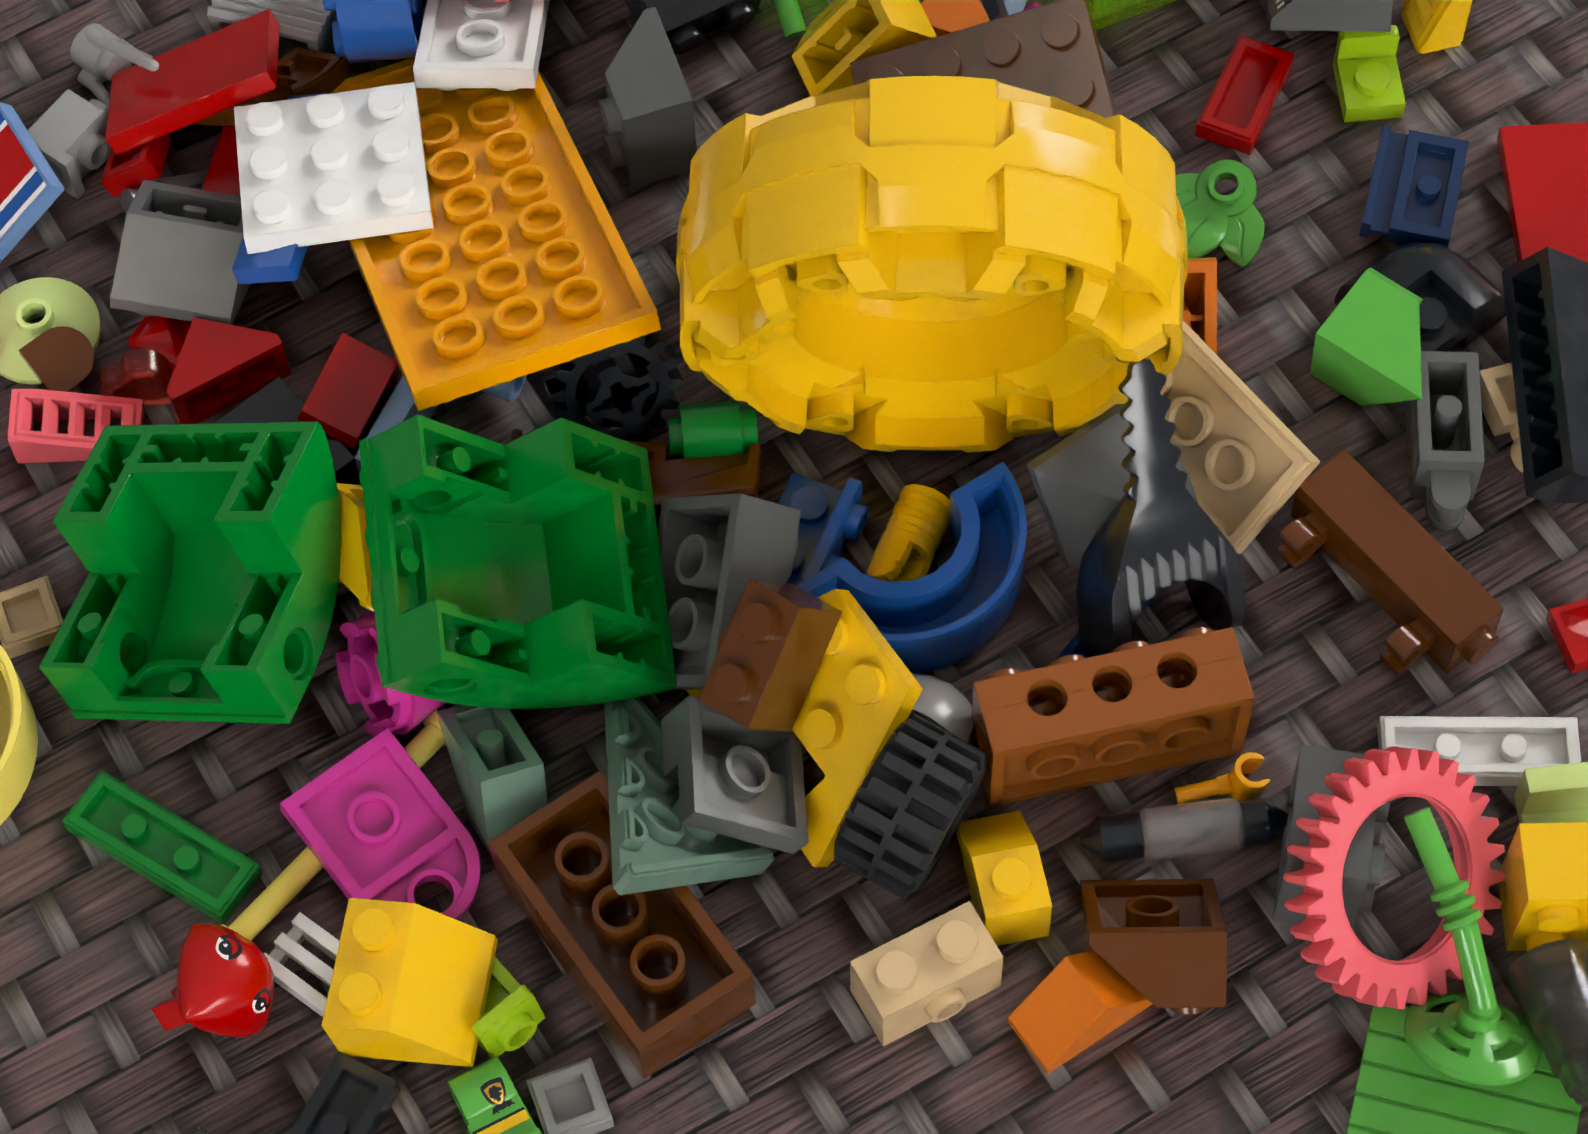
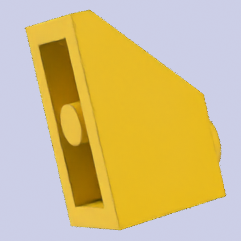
M1015 811L962 821L956 834L973 906L995 944L1000 946L1049 936L1052 902L1037 843L1021 812Z

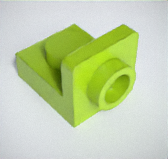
M1391 25V32H1339L1333 69L1344 123L1403 118L1406 102L1396 58L1400 39L1396 25Z

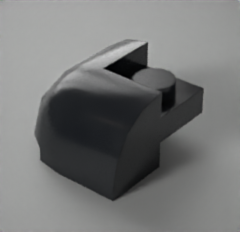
M1410 242L1385 253L1342 285L1334 300V303L1338 306L1364 271L1370 267L1423 299L1419 306L1421 351L1447 352L1457 343L1465 348L1506 316L1504 292L1468 259L1443 244Z

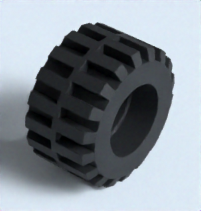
M917 714L902 722L881 750L842 822L835 840L834 861L905 901L916 894L924 886L937 866L970 807L986 771L987 753Z

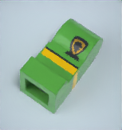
M497 1056L447 1080L450 1092L467 1125L468 1130L466 1131L468 1134H542L539 1127L537 1128L513 1082Z

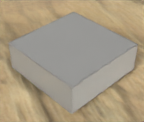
M591 1058L526 1080L544 1134H595L614 1127L613 1118Z

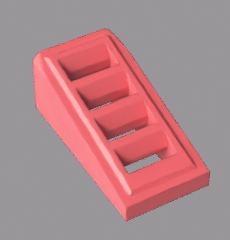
M12 389L8 443L18 464L86 461L104 427L110 426L111 419H121V425H144L145 405L143 399L45 389ZM69 420L68 434L58 433L59 421ZM85 420H95L94 437L84 436ZM42 421L41 431H33L34 422Z

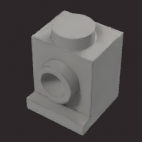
M67 89L27 131L64 187V191L79 199L85 192L82 180L91 170H95L103 165L111 150V146L105 139L109 108L96 99H91L88 102Z

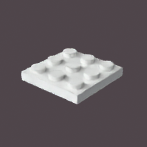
M415 82L234 107L243 236L248 254L266 252L297 243L298 247L433 228Z

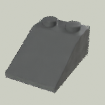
M741 493L662 498L657 532L677 687L672 689H703L719 651L721 633L732 620L750 578L782 583L787 582L792 574L793 560L798 548V527L801 510Z

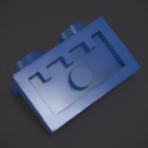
M795 473L791 474L778 504L801 510L798 527V548L793 560L792 574L786 583L794 584L795 586L842 559L841 554L848 540L854 542L859 540L869 514V506L862 504V481L849 477L844 489L840 490Z

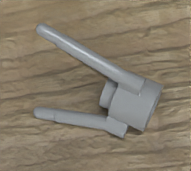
M97 23L87 25L80 30L74 38L70 49L72 61L82 68L77 77L78 82L91 90L96 98L108 108L110 93L104 87L103 82L108 80L112 82L113 74L130 68L132 63L152 72L159 69V63L152 59L154 58L153 56L138 50Z

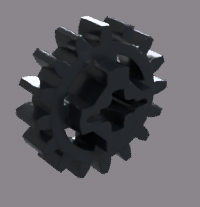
M656 331L629 342L620 343L550 367L555 378L545 381V389L552 401L549 405L556 420L564 418L624 440V436L632 434L637 441L645 442L646 435L643 428L651 424L656 428L663 429L666 423L660 413L662 409H678L680 405L673 391L684 386V380L676 367L680 362L672 346L666 345L660 331Z

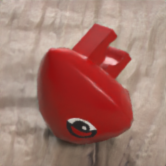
M193 924L180 948L176 978L177 986L171 991L173 997L157 1003L152 1008L153 1013L165 1032L186 1023L202 1031L228 1037H247L262 1032L268 1022L274 996V974L268 958L255 943L227 927L215 924Z

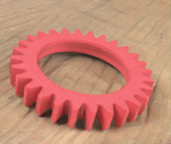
M1391 746L1386 750H1367L1363 755V759H1347L1343 763V770L1346 774L1332 772L1324 778L1326 786L1332 790L1333 795L1314 793L1308 797L1309 803L1320 814L1319 819L1301 817L1295 821L1296 826L1305 831L1310 837L1309 844L1289 845L1287 847V851L1291 855L1298 857L1304 862V868L1285 873L1283 879L1286 882L1303 887V893L1296 898L1285 901L1284 906L1288 911L1306 914V918L1301 923H1297L1290 928V933L1297 939L1312 942L1301 950L1300 955L1306 962L1318 964L1314 971L1315 976L1322 982L1332 983V989L1339 995L1353 998L1359 1003L1395 1009H1404L1406 1003L1422 1006L1427 1002V993L1440 996L1447 993L1446 977L1463 980L1452 932L1444 931L1441 926L1446 920L1445 916L1431 938L1420 949L1399 961L1385 959L1371 952L1361 943L1351 928L1344 908L1342 893L1345 859L1359 827L1381 805L1402 797L1426 799L1439 813L1447 828L1453 848L1454 867L1460 880H1468L1470 888L1465 893L1474 894L1476 902L1471 906L1472 909H1480L1482 915L1485 910L1501 909L1502 901L1489 893V887L1505 881L1506 873L1490 868V862L1503 854L1505 849L1502 844L1489 843L1487 841V838L1500 825L1498 818L1481 816L1490 801L1488 795L1472 792L1476 778L1470 774L1457 773L1459 763L1455 760L1439 758L1438 752ZM1482 916L1478 920L1481 934L1492 936L1494 928Z

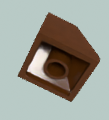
M1213 878L1080 880V895L1089 946L1157 1008H1169L1180 1014H1199L1205 1012L1209 1007H1226L1228 931Z

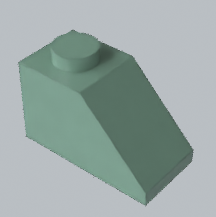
M458 705L438 711L439 724L466 809L487 845L489 841L548 804L544 764L509 709Z

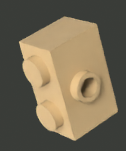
M968 901L850 961V989L882 1047L930 1022L938 1023L949 1019L960 1012L967 1003L1000 987L1003 955L972 903Z

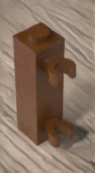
M1346 450L1308 476L1298 487L1291 511V516L1295 520L1280 532L1279 536L1285 542L1276 548V552L1294 569L1304 563L1319 546H1322L1389 614L1400 627L1385 639L1384 644L1389 649L1380 655V659L1397 676L1414 665L1425 652L1448 673L1465 659L1470 664L1478 662L1496 645L1499 637L1495 633L1504 608Z

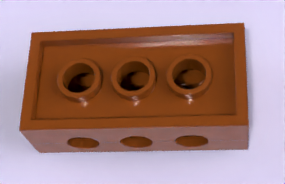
M1207 627L1194 628L1180 634L1174 640L1150 645L1145 641H1133L1117 647L1112 653L1089 658H1085L1082 655H1067L1052 661L1047 667L1023 672L1014 668L992 672L983 680L973 683L972 718L974 727L970 736L972 745L987 753L986 771L982 783L989 808L1243 753L1255 696L1233 627L1216 631ZM1171 673V676L1159 678L1163 674ZM1108 686V689L1104 691L1095 692L1097 689L1101 687ZM1038 700H1045L1042 704L1030 706Z

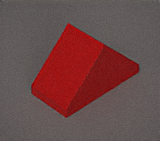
M193 317L166 392L177 423L197 424L257 393L276 378L284 379L291 375V370L283 343L276 333Z
M342 332L297 420L301 422L318 421L326 435L354 448L393 388L398 377V361Z

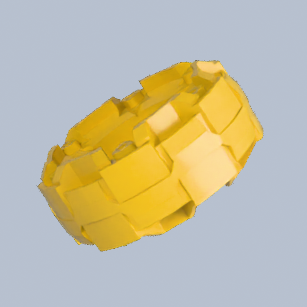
M956 76L876 78L824 94L812 95L762 116L744 113L712 134L697 150L691 160L689 193L679 217L676 273L680 283V348L683 358L691 371H702L710 382L734 400L746 401L750 406L762 413L763 416L768 417L777 427L799 435L806 428L846 436L847 439L862 449L886 452L896 450H962L970 453L997 450L1013 440L1014 437L1053 430L1060 437L1073 433L1115 404H1125L1128 401V398L1119 391L1118 387L1127 375L1129 362H1140L1145 358L1149 359L1154 364L1155 370L1165 375L1172 373L1180 359L1183 347V298L1188 271L1186 221L1176 195L1175 162L1155 137L1122 115L1105 118L1054 96L1050 97L1003 84L995 79Z

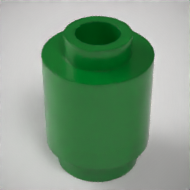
M739 401L679 405L680 417L668 418L671 456L683 455V458L686 459L744 454L743 451L749 450L750 444H758L756 409L752 406H740Z

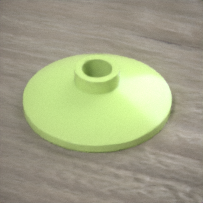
M51 277L25 280L4 290L0 294V375L17 383L42 384L20 356L19 349L54 327H71L80 331L88 338L95 352L101 337L102 323L100 313L92 297L84 289L70 281ZM44 317L38 323H29L31 320L35 318Z

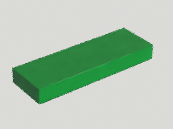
M103 770L98 773L62 820L64 827L70 833L224 925L263 874L261 866L257 862Z

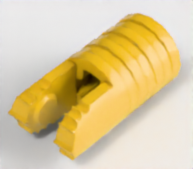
M910 484L903 487L899 499L892 510V515L888 519L886 528L870 560L866 575L883 581H913L926 576L935 557V552L939 548L942 536L948 527L950 499L941 492L924 485Z

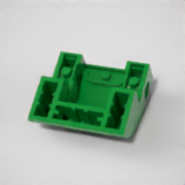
M415 415L369 439L365 438L359 441L361 459L359 477L364 491L367 524L365 541L370 556L372 578L371 604L375 611L378 643L376 662L381 675L382 687L451 704L506 709L563 708L602 704L665 692L677 687L646 448L564 418H559L505 445L420 415Z
M318 421L105 426L53 520L54 525L87 568L89 574L39 668L70 707V713L75 719L290 724L323 652L334 613L340 574L341 524L339 495L333 460L325 431Z

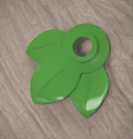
M1223 159L1211 163L1200 174L1186 173L1175 175L1176 195L1186 221L1188 258H1199L1215 250L1220 245L1225 255L1240 268H1246L1260 250L1265 228L1263 218L1253 205L1257 195V184L1252 171L1239 161ZM1222 180H1232L1237 184L1236 191L1230 195H1221L1215 190L1216 185Z

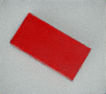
M1239 35L1196 124L1195 136L1251 155L1293 67L1295 54Z

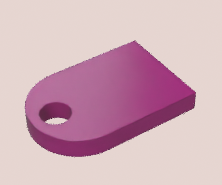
M389 728L383 730L280 803L282 814L348 900L349 898L415 903L414 892L420 885L426 882H438L446 886L452 895L451 905L441 914L460 921L471 907L480 879V858L476 844L470 833Z

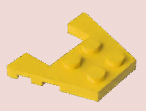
M833 589L818 597L822 601L841 610L842 615L792 728L795 735L825 775L824 779L805 797L808 843L801 848V851L813 867H828L834 861L837 834L859 788L893 732L902 722L908 719L923 690L850 591L843 589ZM702 690L686 691L690 696L699 697Z

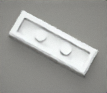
M1380 716L1377 725L1379 749L1386 750L1391 746L1438 752L1439 758L1455 760L1459 763L1457 773L1473 775L1476 778L1474 786H1518L1523 771L1526 768L1581 763L1577 717Z

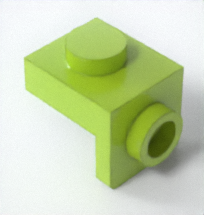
M496 957L494 958L484 1015L472 1026V1030L478 1039V1045L490 1058L499 1057L505 1051H514L523 1046L534 1035L537 1025L546 1018L534 994L526 985H520Z

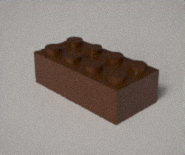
M598 771L488 842L496 875L643 1079L756 1004L753 974L687 886L619 895L614 890L612 881L608 780L601 771Z

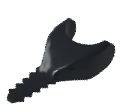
M1146 358L1140 362H1129L1127 375L1118 387L1119 391L1128 398L1127 403L1121 408L1119 414L1121 418L1129 423V427L1121 436V441L1129 447L1130 451L1123 459L1121 466L1130 473V480L1123 488L1125 495L1098 529L1081 558L1076 588L1079 641L1081 648L1088 658L1112 653L1117 647L1131 642V626L1142 614L1145 602L1155 597L1160 588L1171 586L1175 581L1185 582L1188 594L1202 620L1211 628L1221 630L1233 627L1234 629L1242 625L1245 619L1244 583L1240 558L1232 544L1185 488L1187 474L1176 468L1181 450L1170 442L1176 425L1165 419L1171 400L1160 394L1166 382V376L1158 373L1151 360Z

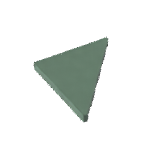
M638 697L604 703L612 881L614 890L619 895L763 874L775 860L773 852L768 847L680 824L678 781L663 777L661 722Z

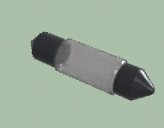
M1226 798L1140 808L1138 812L1096 816L1079 838V843L1102 863L1139 858L1151 861L1240 851L1246 846L1269 844L1286 827L1288 813L1264 798L1247 800Z

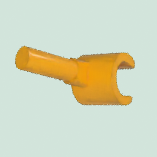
M1253 752L1242 754L1236 760L1229 774L1174 788L1177 803L1180 804L1214 795L1222 796L1230 794L1237 801L1260 798L1271 780L1263 779L1254 782L1245 778L1243 774H1250L1258 770L1264 761V757Z

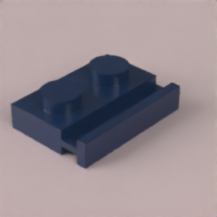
M1382 125L1359 236L1368 238L1369 233L1387 236V242L1402 245L1410 242L1443 244L1448 247L1469 141L1409 130V134L1406 135L1391 132L1392 126Z

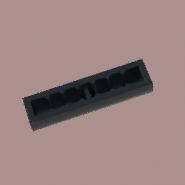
M1546 247L1502 271L1526 496L1548 502H1588V263Z

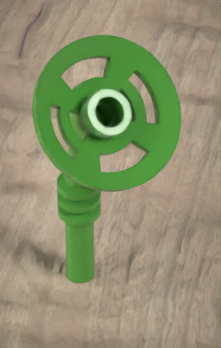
M1430 807L1410 813L1403 818L1434 889L1429 895L1431 902L1440 903L1435 909L1436 914L1439 917H1446L1441 926L1444 931L1452 932L1466 992L1447 991L1443 996L1429 994L1427 995L1425 1005L1412 1004L1404 1021V1034L1407 1043L1414 1053L1427 1065L1444 1075L1463 1082L1485 1086H1501L1524 1080L1536 1070L1542 1054L1540 1038L1528 1020L1514 1009L1496 1000L1478 920L1483 916L1480 909H1472L1471 907L1476 902L1474 894L1465 893L1470 888L1468 880H1460ZM1456 1001L1448 1005L1443 1013L1427 1012L1438 1004ZM1437 1032L1444 1042L1458 1051L1469 1054L1468 1057L1446 1048L1431 1034ZM1509 1039L1524 1048L1516 1056L1505 1060L1495 1061L1492 1051L1504 1047Z

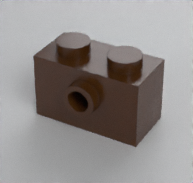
M750 578L732 620L721 633L718 654L698 700L747 729L791 732L842 615V611L794 584Z

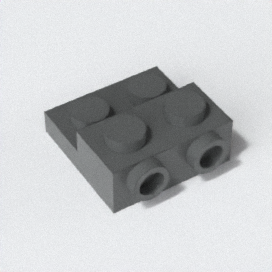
M688 696L661 720L663 777L678 781L680 824L791 854L796 853L808 843L801 741L793 730L787 732L747 729L699 701V697Z

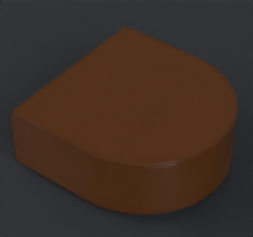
M71 327L51 328L19 349L20 356L46 390L72 392L85 383L93 371L94 351L92 345L83 333Z

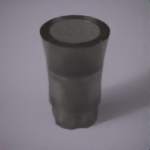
M1564 939L1543 944L1518 957L1505 970L1502 982L1526 1017L1543 1049L1554 1076L1561 1079L1566 1093L1570 1098L1574 1099L1576 1104L1588 1105V942L1580 939Z

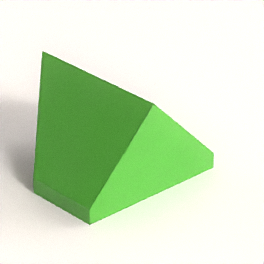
M1373 268L1366 269L1316 332L1310 374L1360 406L1422 399L1419 306L1423 299Z

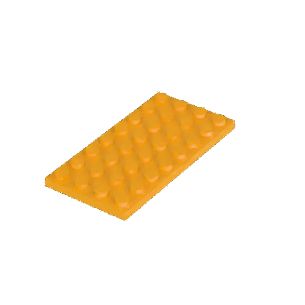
M415 58L347 78L331 93L415 82L413 72ZM539 72L535 88H519L512 91H503L497 88H459L452 91L440 90L438 88H416L433 228L348 241L418 411L447 403L453 399L506 383L661 330L657 309Z

